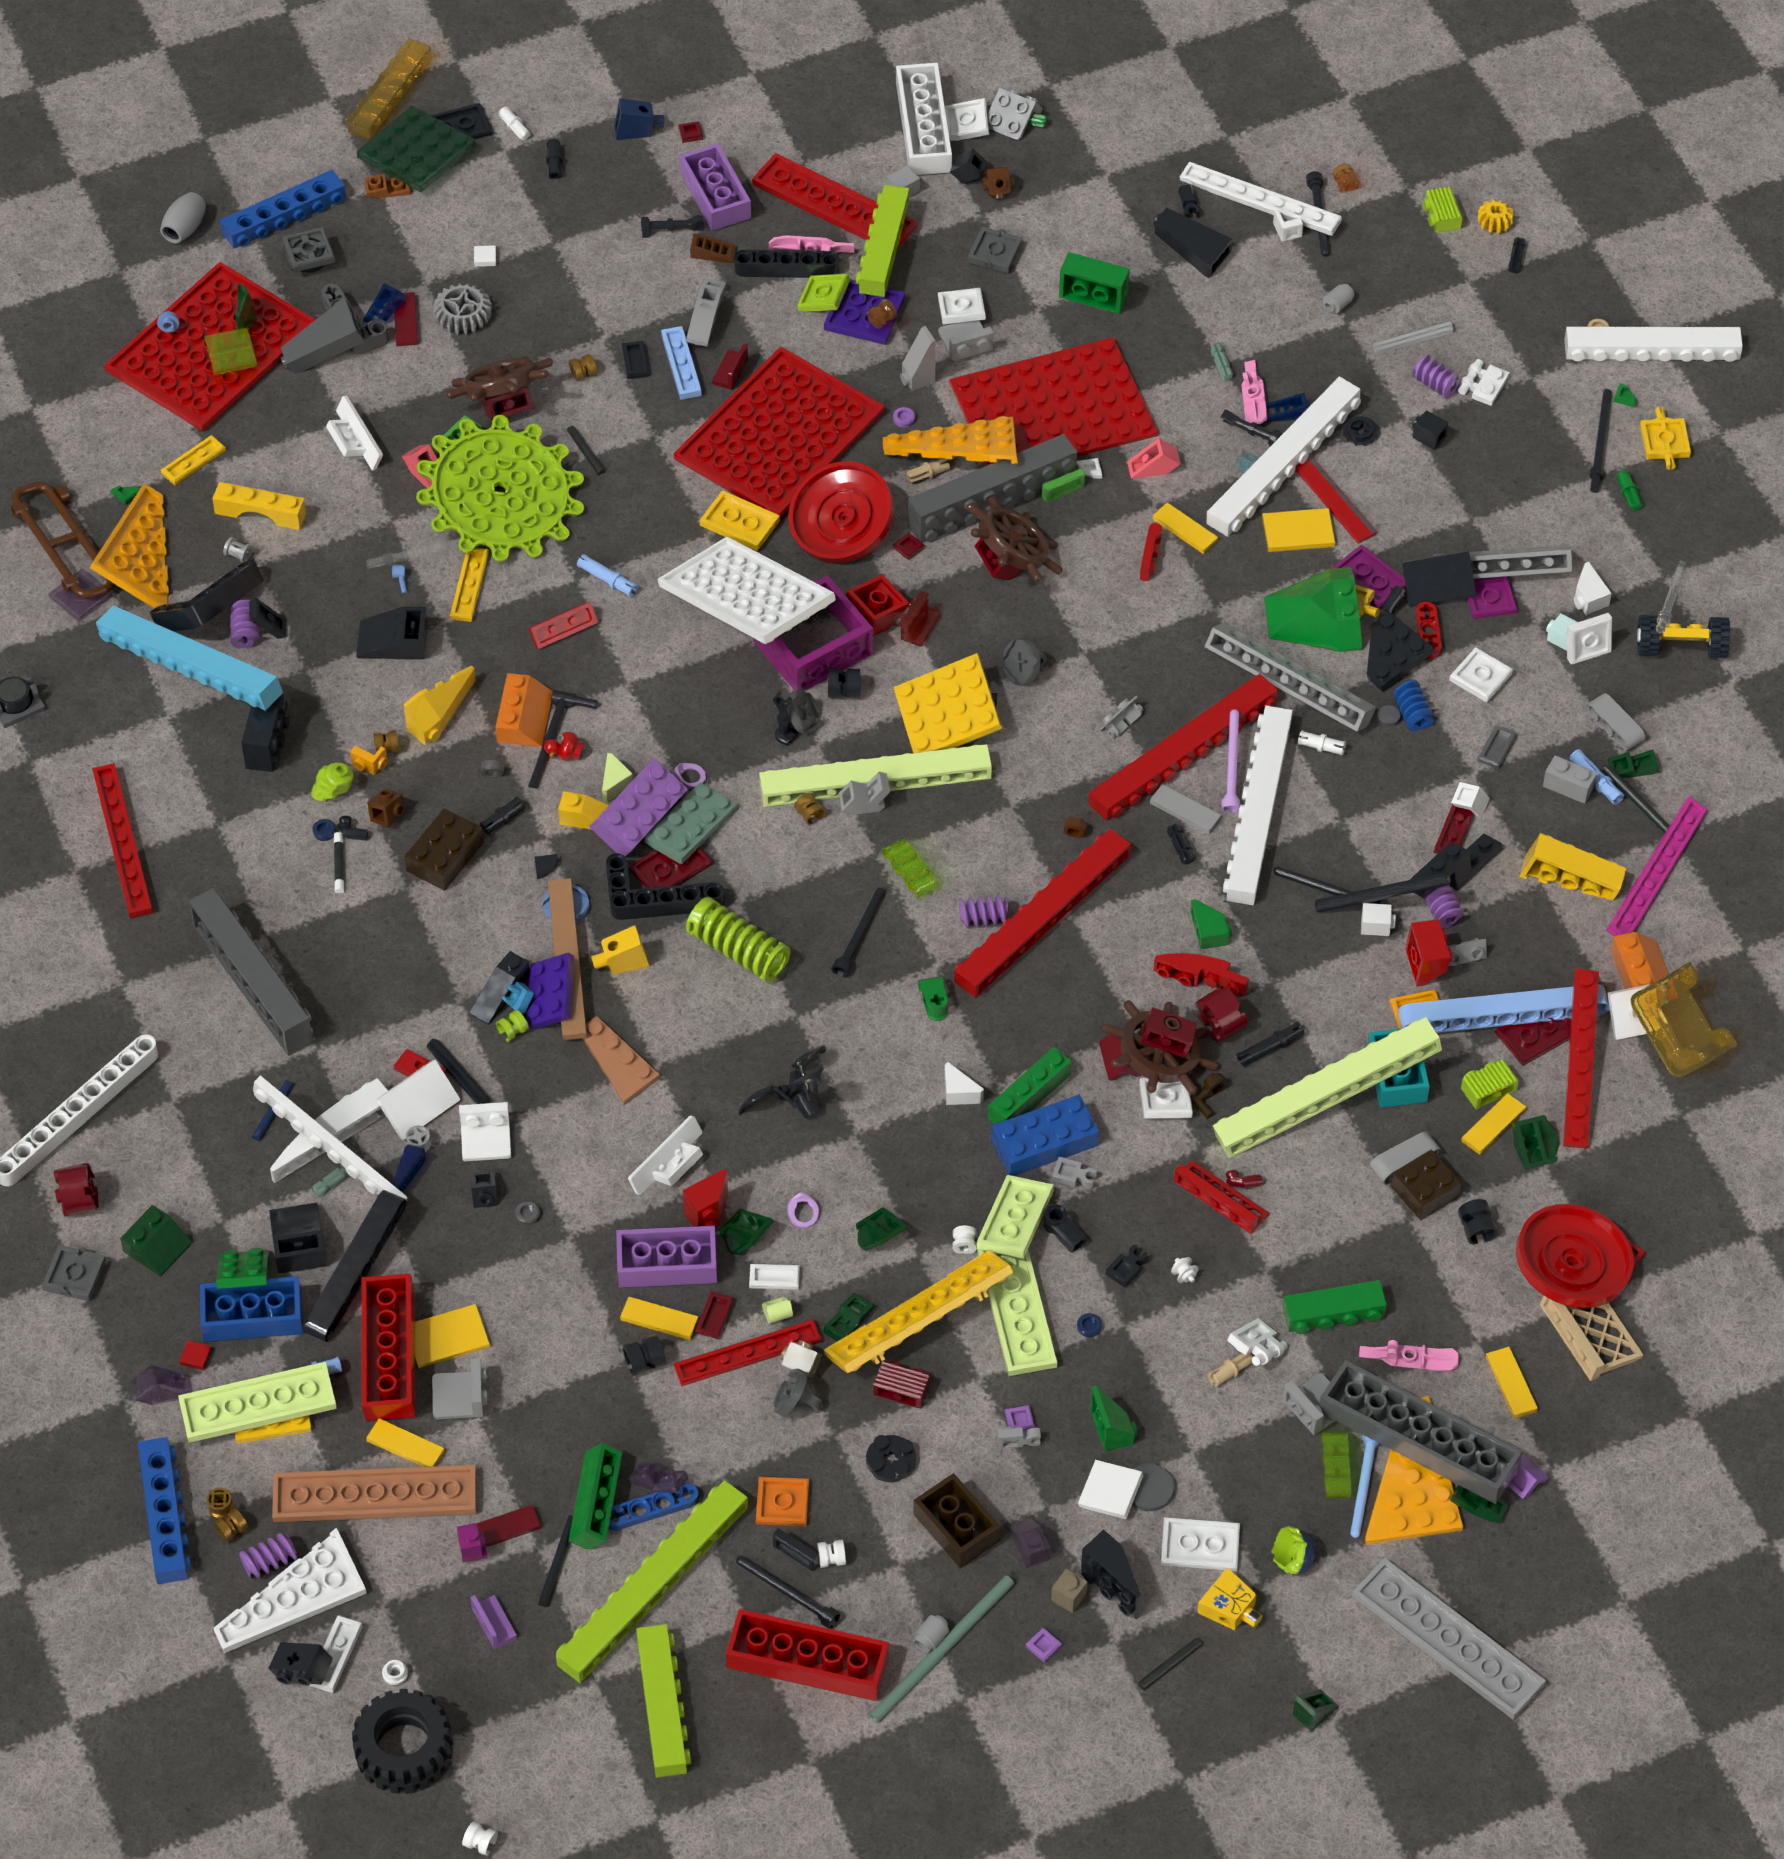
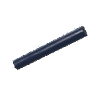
M285 1080L279 1091L287 1097L293 1087V1083ZM269 1106L251 1136L252 1139L260 1141L276 1115L272 1110L273 1107Z

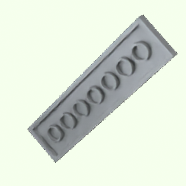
M1386 1558L1352 1592L1353 1598L1513 1720L1545 1686L1546 1680Z

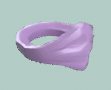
M692 763L677 765L672 774L687 789H694L700 782L703 784L706 779L705 771L702 767ZM695 770L700 774V780L695 783H688L684 781L681 775L685 771Z
M800 1192L788 1203L787 1215L794 1226L808 1228L817 1222L819 1207L809 1195ZM807 1202L812 1208L813 1217L809 1222H800L795 1217L797 1203Z

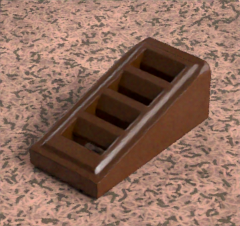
M693 234L690 258L733 263L736 245L705 235ZM725 249L728 250L727 255H723Z

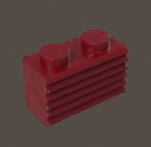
M882 1361L873 1385V1395L921 1409L930 1386V1374H927L921 1368L910 1369L903 1367L897 1361Z

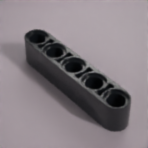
M739 250L734 255V270L741 277L809 278L810 276L835 275L839 274V256L833 251Z

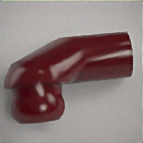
M1230 1170L1225 1174L1227 1184L1232 1187L1252 1188L1261 1186L1263 1182L1260 1174L1239 1177L1237 1170Z

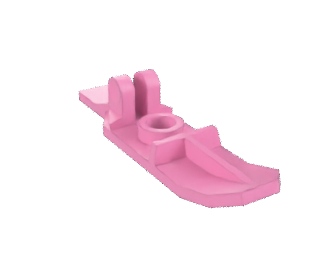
M785 235L771 239L769 241V250L854 253V243L834 242L828 238Z
M1252 360L1245 362L1246 372L1243 373L1242 394L1245 421L1262 424L1267 420L1264 382L1257 375L1256 361Z
M1390 1340L1388 1341V1346H1360L1359 1357L1381 1359L1390 1366L1451 1372L1459 1365V1353L1453 1348L1436 1349L1426 1348L1425 1345L1422 1347L1398 1345L1397 1341ZM1412 1353L1414 1357L1407 1358L1405 1354Z

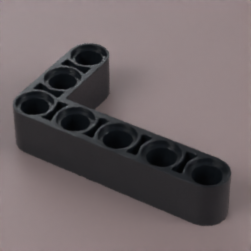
M255 559L247 560L236 566L191 600L164 604L152 609L149 613L155 624L173 632L195 629L210 621L262 583L264 579Z
M613 853L606 859L611 915L617 920L690 914L694 907L705 897H711L721 904L720 906L725 904L724 888L717 882L630 890L626 857L620 853Z

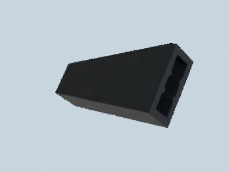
M1166 207L1161 214L1155 217L1153 223L1155 225V234L1207 278L1212 276L1231 253L1232 238Z

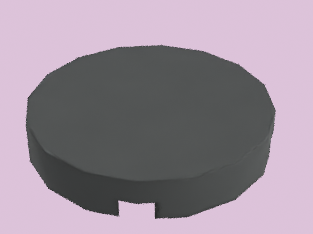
M1142 1464L1133 1468V1470L1141 1471L1143 1478L1132 1506L1146 1512L1164 1508L1174 1494V1482L1169 1472L1154 1464Z

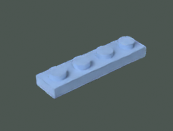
M679 326L661 330L662 340L680 400L702 396L683 327Z

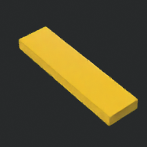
M475 547L472 552L465 554L450 612L451 620L472 622L489 556V549Z

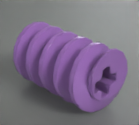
M1426 354L1417 363L1412 375L1413 377L1415 376L1416 380L1422 381L1426 386L1429 385L1430 389L1435 390L1438 394H1442L1444 398L1448 399L1460 387L1461 380H1456L1458 373L1453 372L1450 375L1451 368L1449 367L1443 371L1444 364L1440 363L1437 365V359L1430 361V355Z
M237 600L230 605L231 643L236 648H251L254 642L259 639V626L253 623L249 617V601L251 600Z
M1449 885L1436 888L1425 898L1434 920L1439 919L1441 928L1451 927L1464 914L1460 908V903L1456 901V895L1453 894V888Z
M999 895L996 896L994 903L990 896H987L985 903L981 897H978L976 904L972 898H968L966 905L963 899L959 898L960 920L964 921L966 928H969L970 921L974 922L975 927H978L980 920L983 921L985 926H988L989 919H992L994 926L997 925L1000 918L1004 923L1008 919L1007 896H1005L1004 902Z
M278 1533L276 1541L271 1537L268 1538L267 1546L263 1542H259L258 1551L253 1546L249 1547V1555L244 1551L239 1553L243 1567L250 1579L251 1574H254L258 1579L261 1578V1569L269 1574V1565L278 1570V1561L280 1560L285 1565H288V1556H291L295 1561L297 1560V1553L287 1533H285L286 1538L281 1533Z

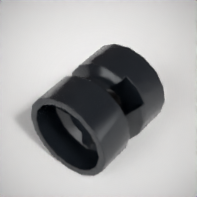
M829 668L828 698H841L842 695H846L847 698H860V669H847L846 672H843L841 668Z
M1475 1199L1460 1206L1458 1215L1470 1244H1479L1476 1235L1482 1234L1484 1242H1489L1498 1235L1495 1221L1492 1218V1213L1486 1200Z
M656 1334L643 1338L640 1344L634 1341L622 1346L627 1365L631 1364L632 1366L629 1369L632 1376L646 1372L647 1367L655 1369L666 1365L665 1354Z

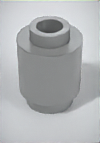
M1348 284L1336 286L1323 297L1324 308L1328 312L1337 314L1352 302L1354 297L1353 289Z
M930 1615L915 1632V1638L912 1640L914 1646L925 1654L935 1649L949 1633L947 1621L939 1615Z

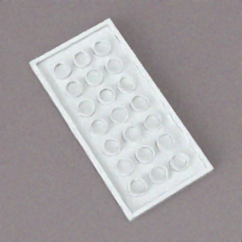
M729 537L723 538L657 579L659 587L764 644L772 642L782 633L791 630L795 625L803 620H807L811 615L826 608L836 600L834 592Z

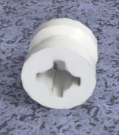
M966 1225L956 1227L953 1230V1238L955 1239L952 1247L953 1251L964 1254L976 1252L977 1243L975 1239L977 1238V1230Z

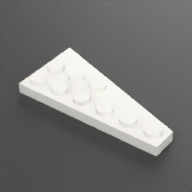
M337 1528L322 1543L318 1542L313 1546L312 1551L302 1559H297L268 1583L269 1586L262 1592L254 1594L250 1598L251 1601L241 1609H236L213 1629L223 1653H227L367 1594L366 1588Z

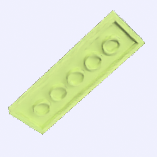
M977 1249L978 1256L986 1252L985 1250ZM1027 1250L1024 1259L992 1252L1010 1264L1013 1271L1003 1282L992 1285L987 1291L1008 1376L1057 1368V1360L1029 1251Z
M326 1362L178 1395L189 1443L337 1409Z

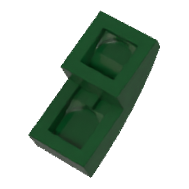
M1653 749L1631 756L1630 752H1626L1607 759L1609 766L1621 778L1653 775L1660 772Z
M854 1292L840 1305L839 1312L824 1325L823 1333L835 1341L841 1340L859 1327L870 1314L874 1305Z
M1457 1485L1450 1499L1451 1502L1465 1511L1495 1523L1501 1521L1509 1505L1501 1498L1494 1504L1460 1485Z

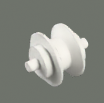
M1190 1257L1175 1259L1171 1273L1173 1275L1179 1274L1177 1279L1179 1283L1189 1281L1192 1283L1195 1281L1194 1278L1198 1272V1266H1191L1192 1259Z

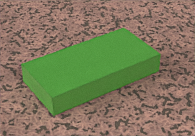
M1078 469L1043 484L1042 498L1048 503L1083 488L1085 473L1082 469Z

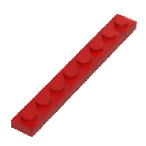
M115 763L92 768L129 917L135 918L152 914L153 911Z
M1575 968L1563 1147L1584 1149L1588 1147L1599 971Z

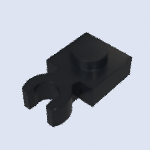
M1136 1244L1130 1247L1127 1257L1121 1253L1106 1269V1275L1124 1288L1140 1272L1139 1265L1144 1264L1147 1260L1146 1251L1141 1256L1135 1255L1138 1247Z

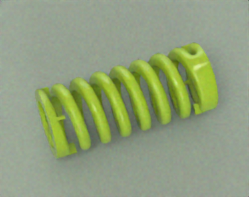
M711 897L703 898L690 913L686 923V932L692 936L694 935L698 940H704L707 946L714 947L717 952L723 953L726 958L733 959L737 965H743L745 970L753 972L756 977L764 982L771 983L787 965L791 953L790 947L781 942L777 945L776 938H767L765 931L757 932V927L753 924L747 926L746 919L740 918L737 920L735 912L727 914V908L720 906L721 904Z

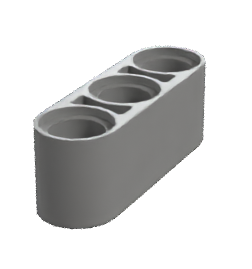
M1604 693L1585 705L1586 713L1595 719L1593 721L1601 729H1605L1609 733L1608 736L1616 744H1620L1624 748V752L1645 740L1642 728L1608 694Z
M1422 1132L1376 1156L1372 1160L1370 1167L1383 1184L1387 1185V1182L1392 1180L1394 1171L1431 1149L1438 1157L1441 1155L1442 1150L1428 1132Z

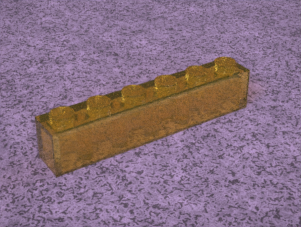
M408 38L404 45L400 46L396 56L390 59L386 69L379 74L374 85L369 87L365 97L359 100L353 113L348 115L346 125L348 126L349 134L368 141L372 140L432 60L431 46Z

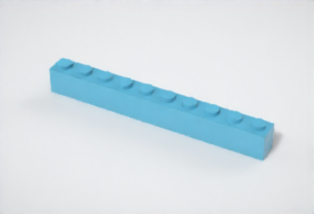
M114 605L96 622L99 636L105 642L116 644L121 649H127L137 656L150 659L155 664L159 663L166 666L171 671L175 670L187 678L191 677L203 685H209L219 692H225L237 700L240 699L249 703L253 707L266 710L283 693L277 676Z

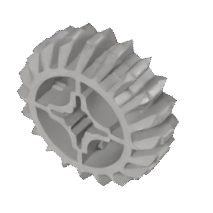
M459 283L456 287L450 285L449 289L443 288V292L438 293L437 299L434 302V316L442 330L447 328L449 333L455 330L457 336L460 331H464L465 335H467L468 330L475 334L476 327L482 330L483 324H488L489 318L492 315V303L488 294L484 292L483 288L478 289L477 285L470 287L469 283L465 286Z

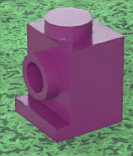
M477 1523L457 1526L462 1563L487 1558L484 1532H478Z

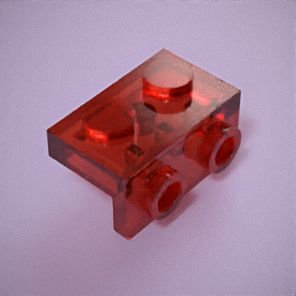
M920 591L916 598H912L908 612L903 614L899 620L901 640L919 647L923 645L940 617V612L928 608V593Z

